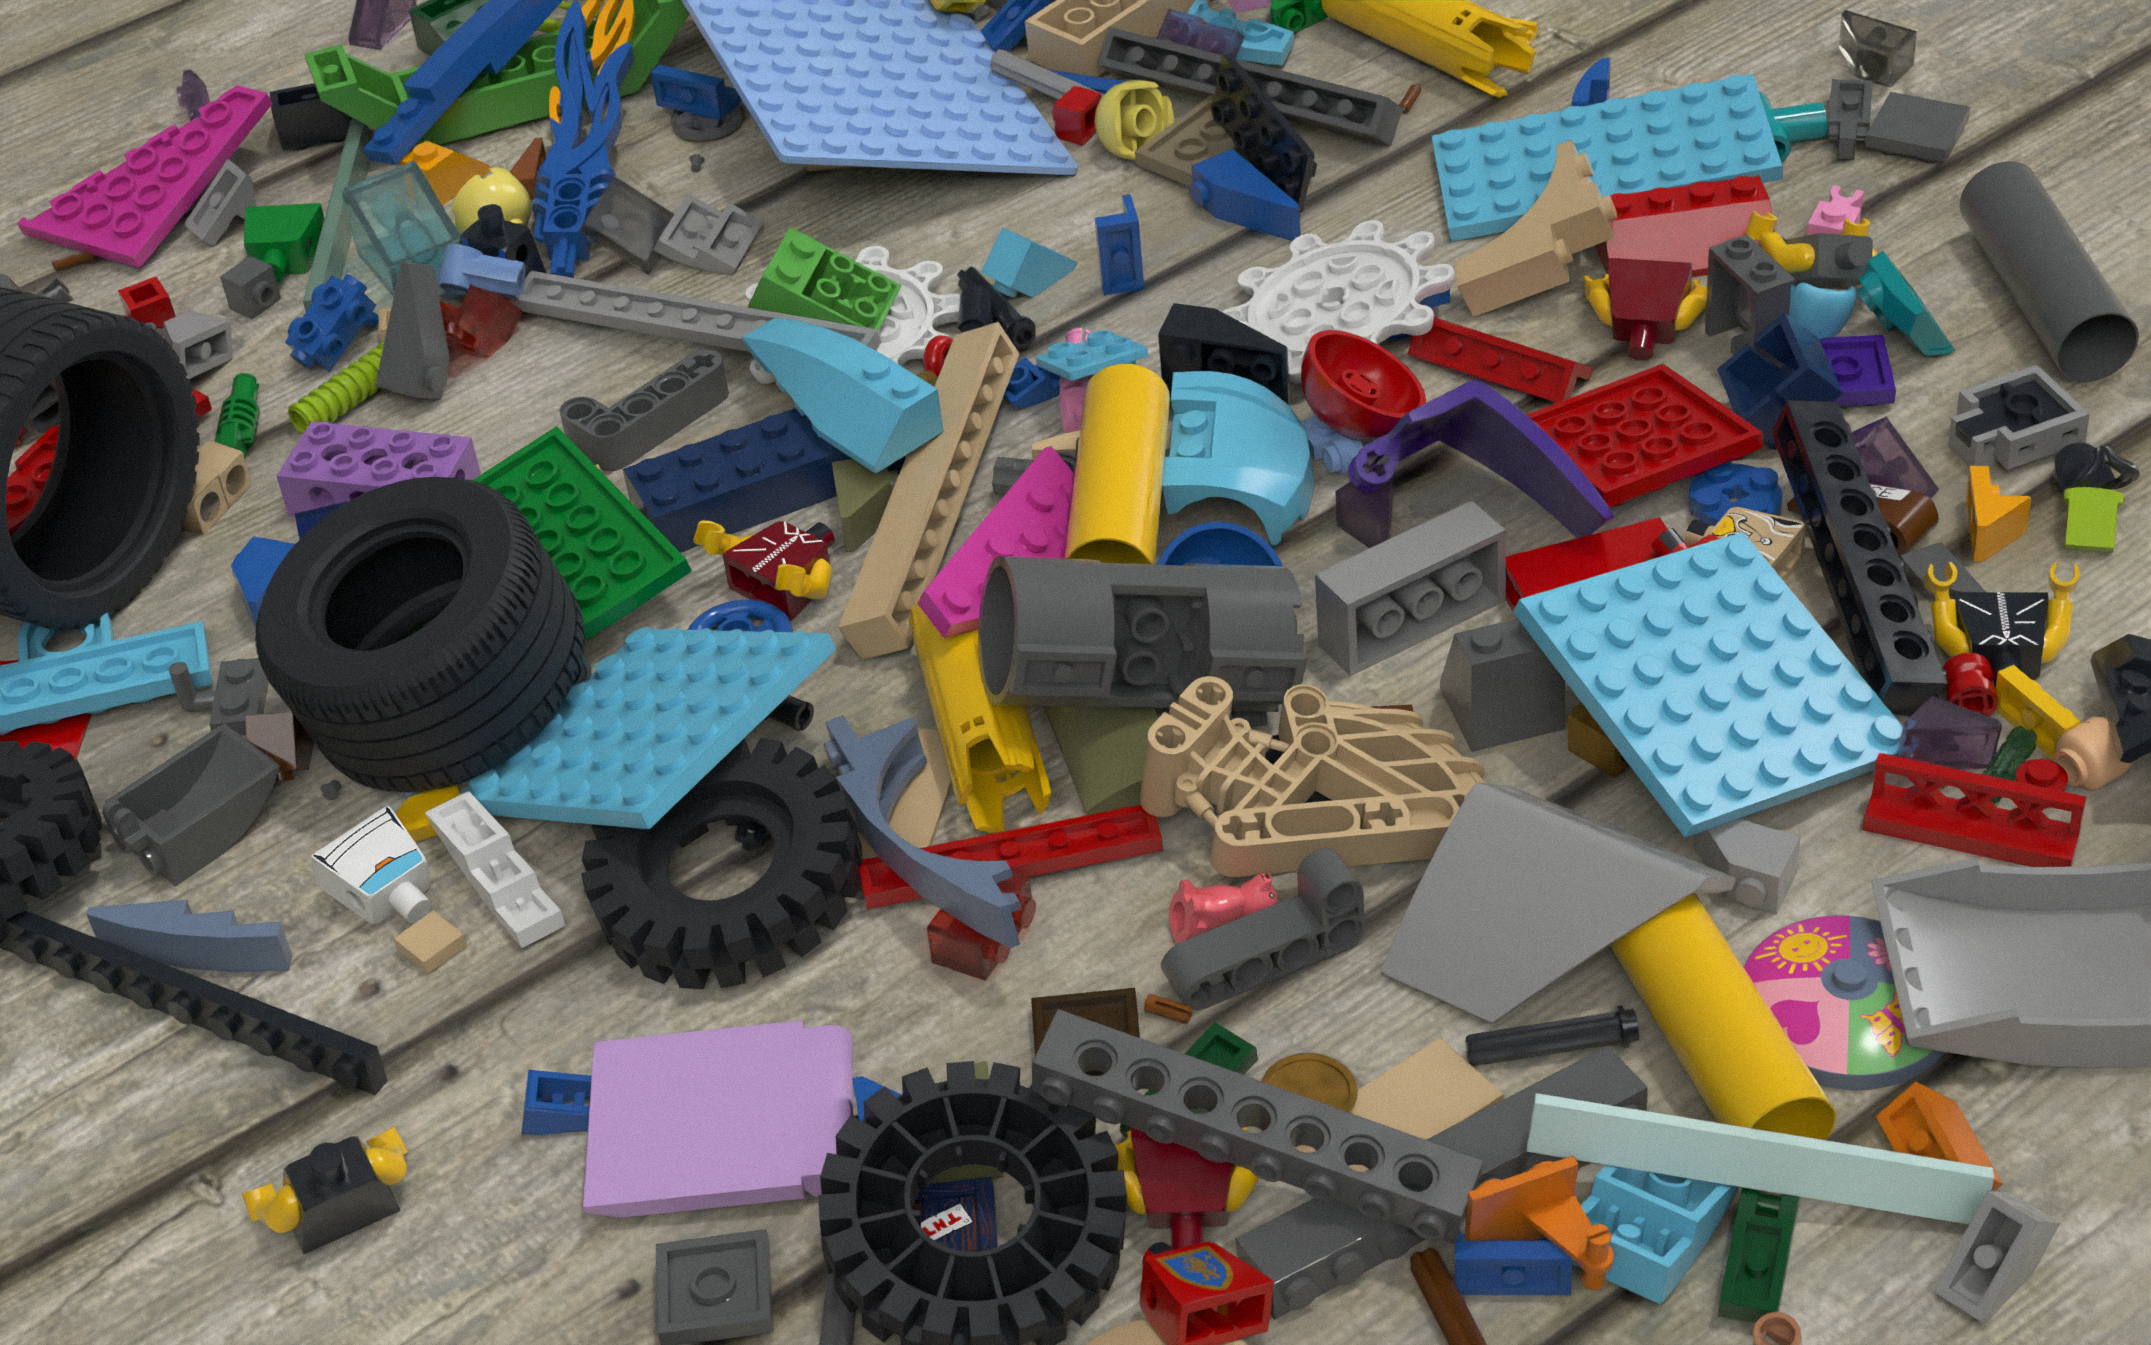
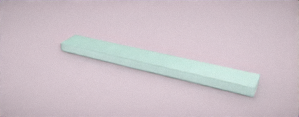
M1535 1093L1526 1152L1562 1158L1574 1156L1576 1160L1968 1225H1970L1987 1191L1992 1190L1994 1173L1991 1167Z

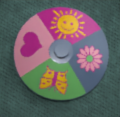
M1833 915L1809 918L1792 923L1765 938L1755 947L1743 966L1820 1086L1844 1090H1869L1889 1087L1905 1082L1925 1072L1945 1053L1943 1051L1909 1046L1882 926L1878 920L1857 916Z

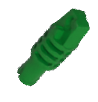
M240 373L233 378L231 395L222 404L215 435L216 443L241 451L244 460L249 448L254 443L260 409L256 403L259 383H257L256 377L249 373Z

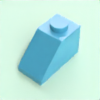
M1002 227L981 273L994 279L993 287L1006 295L1015 298L1019 291L1034 298L1072 272L1078 262Z

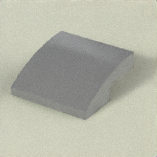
M687 194L658 239L653 251L693 268L715 273L733 274L764 222L729 202L723 212L696 197Z

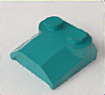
M1881 251L1868 260L1864 275L1859 277L1863 286L1856 291L1869 310L1874 312L1887 331L1895 327L1911 345L1925 356L1948 355L1955 349L1916 291L1887 254Z

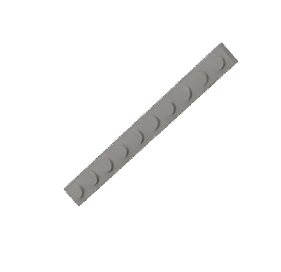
M531 271L525 278L523 291L519 299H511L516 311L748 352L749 350L743 344L742 337L774 318L798 320L825 327L853 338L874 350H877L882 343L877 329Z

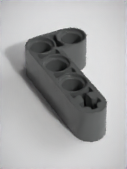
M704 349L696 351L609 408L590 397L579 396L565 401L559 409L564 434L594 465L599 464L602 470L616 471L625 468L727 399L729 391L722 355L714 350Z
M1330 848L1318 849L1310 853L1301 862L1297 872L1298 895L1180 942L1164 955L1161 961L1162 972L1185 1005L1191 1006L1193 1010L1209 1008L1344 952L1360 940L1365 929L1364 890L1361 883L1336 851Z

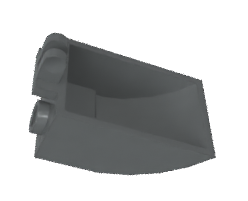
M223 723L107 799L102 809L105 818L103 822L104 828L112 835L121 850L127 854L132 851L139 856L145 868L152 875L156 876L160 873L173 885L177 886L223 855L245 834L265 805L273 789L280 764Z

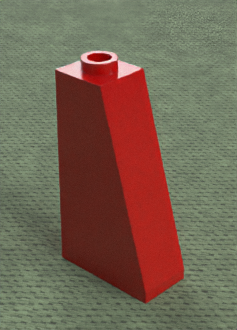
M1658 517L1506 556V601L1513 612L1519 599L1658 558L1660 556L1651 547V544L1668 528L1662 519Z

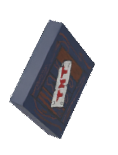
M992 1177L931 1183L926 1191L920 1190L912 1210L920 1211L921 1229L938 1243L944 1242L947 1244V1247L961 1251H983L984 1248L992 1249L998 1247L995 1193Z

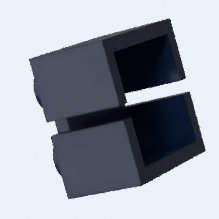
M1785 312L1754 337L1756 344L1784 364L1781 368L1746 344L1717 369L1734 412L1762 431L1763 443L1773 450H1776L1777 447L1771 432L1787 400L1834 402L1843 394L1819 338Z

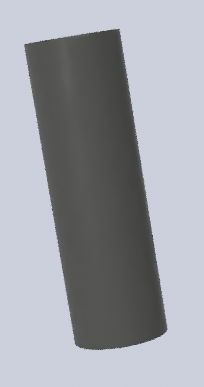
M2005 161L1990 165L1978 172L1967 183L1961 194L1959 204L1961 215L2059 371L2068 379L2077 382L2097 381L2117 372L2130 360L2137 348L2139 341L2138 328L2033 170L2020 162Z

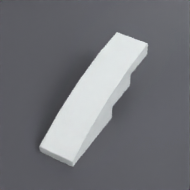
M469 791L425 812L429 823L470 884L521 948L566 926L560 908L540 888L535 871L514 850L509 833Z

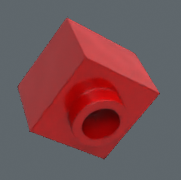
M1074 85L1053 105L1052 117L1055 121L1056 136L1060 140L1083 146L1097 133L1095 114L1101 99V93Z
M157 276L118 290L125 314L129 318L136 319L145 324L154 323L157 329H164V322L176 317L170 296Z

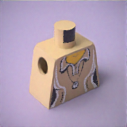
M1733 507L1726 512L1715 526L1694 519L1686 530L1684 541L1688 546H1691L1709 534L1716 535L1721 539L1744 532L1785 582L1803 560L1806 526L1804 522L1746 508Z

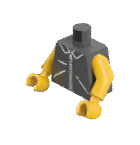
M1753 211L1746 229V234L1752 239L1761 241L1762 249L1796 279L1795 286L1800 283H1807L1817 288L1849 289L1850 286L1855 287L1862 284L1859 277L1864 275L1868 260L1877 255L1876 250L1873 248V241L1868 236L1870 221L1865 218H1861L1860 224L1849 221V218H1845L1841 235L1812 234L1783 240L1779 233L1773 232L1777 222L1775 215L1765 213L1763 217Z

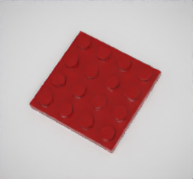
M1665 364L1657 365L1526 414L1580 468L1608 507L1623 505L1629 499L1650 491L1662 490L1668 484L1689 476L1701 475L1707 469L1728 461L1740 460L1746 454L1763 448L1762 431Z

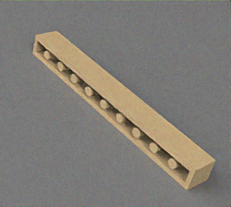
M999 322L955 335L934 386L938 389L944 432L907 454L838 626L844 639L850 643L861 660L907 649L912 639L909 626L910 610L915 606L918 598L936 576L1019 357L1018 351Z

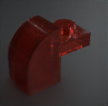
M471 284L459 308L440 301L447 346L477 358L491 357L503 347L512 336L523 313L520 308L503 296Z

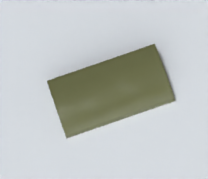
M1044 706L1086 815L1141 805L1140 789L1148 731L1159 718L1155 708Z

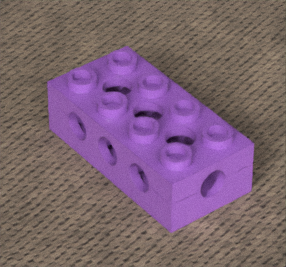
M311 421L276 477L288 516L322 520L345 503L388 484L423 477H450L473 480L481 475L472 437Z

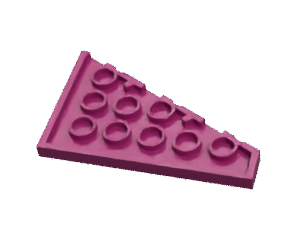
M236 85L223 93L217 100L199 108L200 116L179 129L173 124L147 140L143 146L134 148L126 153L124 157L127 161L106 174H103L101 170L95 172L74 185L68 192L50 200L49 203L52 207L30 221L25 217L21 218L17 223L23 235L82 252L89 251V253L91 252L93 255L141 268L222 168L227 159L230 158L271 107L272 102L268 94Z
M1052 446L1045 447L921 595L917 603L944 638L978 629L983 586L988 569L996 557L1065 558L1075 474Z

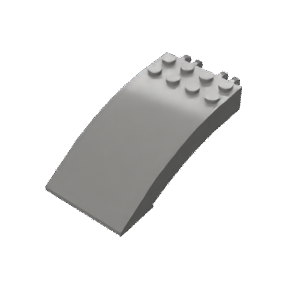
M1972 858L1871 880L1909 1046L2031 1066L2074 1068L2151 1067V861L2090 867H2019L1979 865L1978 859Z

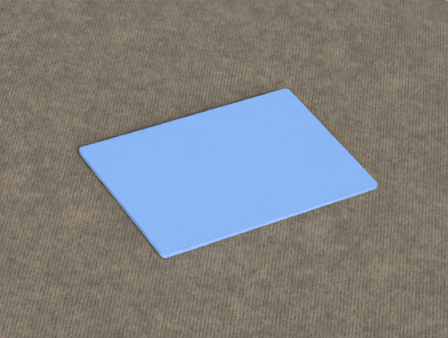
M681 0L781 162L789 164L1075 175L1077 172L1078 164L1018 82L992 71L990 68L991 57L996 52L967 13L937 11L930 0Z

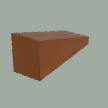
M542 137L535 138L510 170V173L528 191L530 200L535 198L534 188L537 184V171L547 157Z

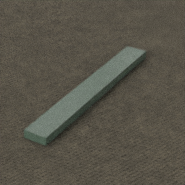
M353 117L350 120L303 299L305 311L312 304V293L318 285L326 284L331 275L339 279L342 278L371 163L363 151V148L371 141L369 127Z

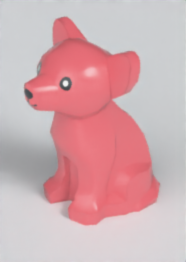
M1260 873L1253 879L1245 881L1240 888L1225 884L1197 888L1192 885L1189 879L1181 880L1179 882V889L1174 893L1169 908V924L1174 941L1179 944L1278 903L1277 891L1271 885L1272 876L1267 873Z

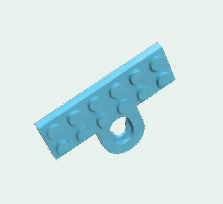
M107 612L100 618V622L96 624L88 623L84 628L71 629L79 630L80 633L85 634L87 637L81 645L64 652H49L45 650V647L51 637L67 630L47 629L25 622L18 632L19 662L0 666V735L10 733L21 727L39 723L52 724L62 718L84 713H101L110 707L133 702L146 703L156 697L176 693L169 673V667L176 662L187 664L196 691L201 687L213 685L208 640L203 621L114 640V632Z

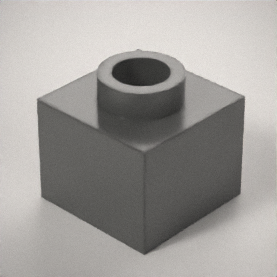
M251 256L220 276L229 309L249 319H253L281 299L272 266Z

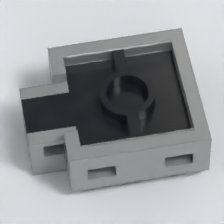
M2036 364L1960 390L1956 416L1951 417L1948 446L1968 466H1990L1999 462L2008 470L2057 453L2069 444L2077 442L2086 443L2090 414Z

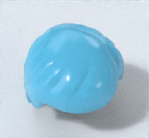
M1800 283L1797 286L1791 284L1789 316L1819 339L1835 337L1844 328L1853 311L1857 295L1856 289L1850 286L1848 291H1837L1833 288L1829 290L1817 288L1807 283Z

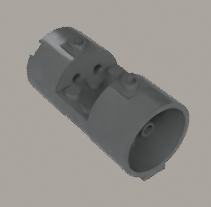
M998 556L992 561L988 569L979 611V664L986 696L993 705L1170 708L1173 702L1178 704L1179 696L1193 681L1201 677L1211 676L1220 678L1230 685L1233 691L1231 711L1279 712L1278 705L1283 704L1284 695L1287 690L1295 685L1302 684L1307 664V658L1303 652L1304 634H1297V619L1293 609L1302 606L1299 588L1291 571L1283 566L1186 563L1183 566L1101 563L1096 559Z

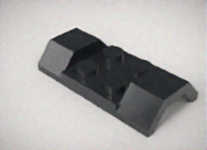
M2127 634L2095 651L2090 662L2119 761L2130 764L2151 752V639Z

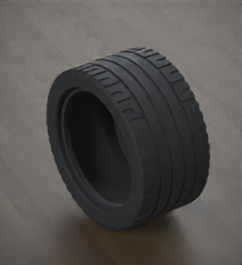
M0 287V615L47 629H80L86 627L88 623L96 624L100 622V618L108 612L110 617L115 614V611H120L128 605V600L132 601L141 593L140 589L145 588L153 579L152 575L156 574L162 567L164 557H168L173 548L172 543L174 540H177L181 528H179L181 522H184L188 513L186 508L188 503H191L194 492L191 491L192 485L195 484L197 476L195 467L199 462L197 446L200 445V433L197 432L199 418L198 414L195 413L197 408L194 395L191 394L193 392L191 382L186 378L188 374L184 365L179 363L181 360L175 350H172L171 345L165 338H162L161 334L145 323L129 317L6 287ZM54 379L59 405V429L54 460L47 482L34 508L22 525L10 536L6 514V491L12 454L27 415L38 397Z

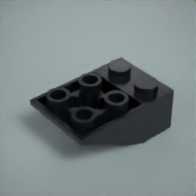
M1173 303L1158 333L1161 376L1169 391L1170 405H1172L1173 372L1206 371L1228 373L1252 380L1269 389L1290 406L1287 346L1216 308Z

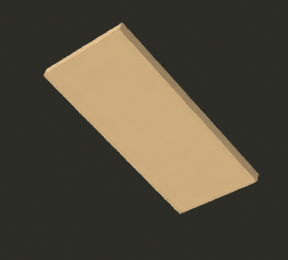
M918 728L927 764L903 789L893 808L889 826L905 841L915 847L923 848L933 844L952 788V781L938 730ZM857 829L862 845L863 859L877 857V854Z
M1438 1038L1359 1088L1357 1101L1350 1113L1426 1140L1504 1100V1094L1443 1039ZM1305 1145L1295 1147L1297 1150L1305 1153L1316 1151L1314 1148ZM1356 1164L1349 1166L1351 1169L1357 1172H1365L1369 1170L1367 1167L1363 1165Z

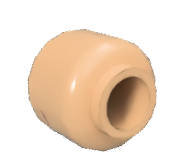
M2091 717L2060 736L2056 744L2054 762L2065 769L2068 775V784L2073 787L2080 786L2089 791H2096L2127 773L2132 763L2119 761L2108 720L2104 717Z

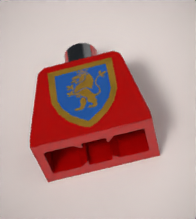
M1158 1242L1151 1245L1144 1253L1139 1299L1140 1308L1166 1345H1219L1268 1332L1274 1281L1265 1274L1212 1242H1202L1178 1249H1172L1165 1242Z

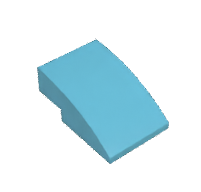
M1611 1165L1604 1166L1595 1175L1591 1195L1581 1204V1207L1592 1225H1605L1609 1228L1608 1233H1612L1610 1246L1614 1252V1259L1611 1269L1605 1274L1606 1280L1661 1305L1706 1246L1733 1201L1739 1187ZM1572 1259V1264L1577 1267H1580V1265Z

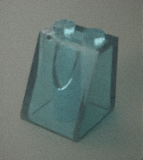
M415 161L341 189L358 256L393 297L401 261L427 264L435 268L444 259L448 244L460 245L459 232Z

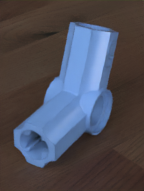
M448 244L444 259L434 268L439 297L451 300L457 294L467 296L474 295V292L518 300L524 287L526 266L523 262L483 255L481 251L469 246Z

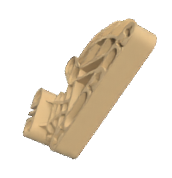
M1205 676L1193 681L1179 696L1178 704L1173 702L1170 705L1169 714L1164 712L1150 727L1147 736L1140 789V804L1146 812L1156 817L1173 816L1183 807H1190L1201 820L1206 819L1214 828L1210 863L1218 873L1227 877L1256 876L1260 873L1298 872L1301 862L1310 853L1322 848H1330L1336 851L1348 867L1432 859L1472 787L1477 783H1485L1482 779L1485 770L1480 761L1463 757L1454 749L1456 741L1452 734L1442 730L1423 728V719L1418 713L1400 709L1373 708L1341 701H1328L1323 691L1318 687L1308 684L1295 685L1285 693L1278 727L1280 741L1272 739L1273 735L1250 729L1249 722L1243 718L1230 720L1233 691L1230 685L1220 678ZM1269 748L1283 752V755L1274 765L1265 759L1266 751L1268 752ZM1315 791L1333 800L1305 803ZM1211 804L1217 805L1216 813L1220 814V816L1217 817L1213 813L1214 807Z

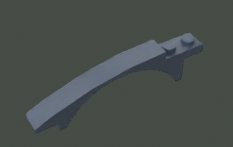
M843 715L826 721L830 741L824 743L826 755L833 770L838 769L840 776H837L836 779L840 789L843 790L856 828L877 856L924 899L973 930L1009 948L1020 945L1012 916L1013 912L1022 909L1020 901L1015 893H1002L996 884L1013 877L1011 868L1005 860L973 861L933 854L905 841L889 826L893 808L903 789L927 764L917 724L911 717L860 738L856 737Z

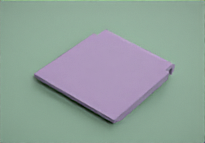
M803 1020L594 1042L583 1197L584 1213L622 1218L805 1199V1191L818 1198V1195H822L820 1175L827 1153L837 1154L835 1136L849 1116H853V1036L850 1031L837 1025L804 1028Z

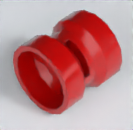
M1962 653L1947 660L1943 668L1947 675L1945 690L1947 692L1946 701L1950 714L1957 720L1964 722H1977L1992 715L1998 707L1999 700L1996 688L1992 683L1993 673L1989 660L1976 653Z

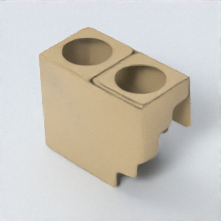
M211 440L205 442L200 449H197L199 452V462L195 467L197 476L191 490L194 492L191 503H188L186 508L188 510L184 522H181L179 527L200 535H204L252 486L243 453ZM216 492L218 498L208 521L205 522L200 515L201 502L206 494Z

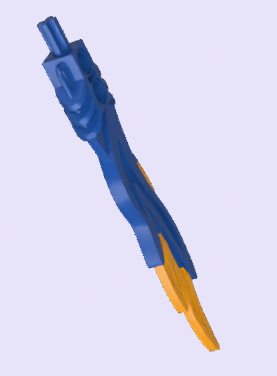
M587 0L582 9L579 2L574 1L568 9L559 31L555 50V66L560 90L558 87L553 86L550 90L549 115L555 141L548 156L537 171V184L534 188L535 198L532 201V211L536 217L534 239L539 243L546 244L549 261H551L550 274L574 278L576 260H589L592 242L598 241L602 236L604 227L602 217L604 215H611L616 173L610 167L608 153L615 144L623 123L619 89L634 61L631 45L635 26L633 0H624L609 32L610 22L622 0L606 1L595 25L593 44L588 56L586 54L587 29L604 0ZM568 55H569V81H568V78H567V75H566V65H567ZM601 65L593 86L589 71ZM586 97L592 126L585 141L581 144V126ZM608 103H609L608 113H607L606 119H605L604 122H603L604 115H605V112H606V109H607V105H608ZM559 112L563 114L561 124L558 118Z

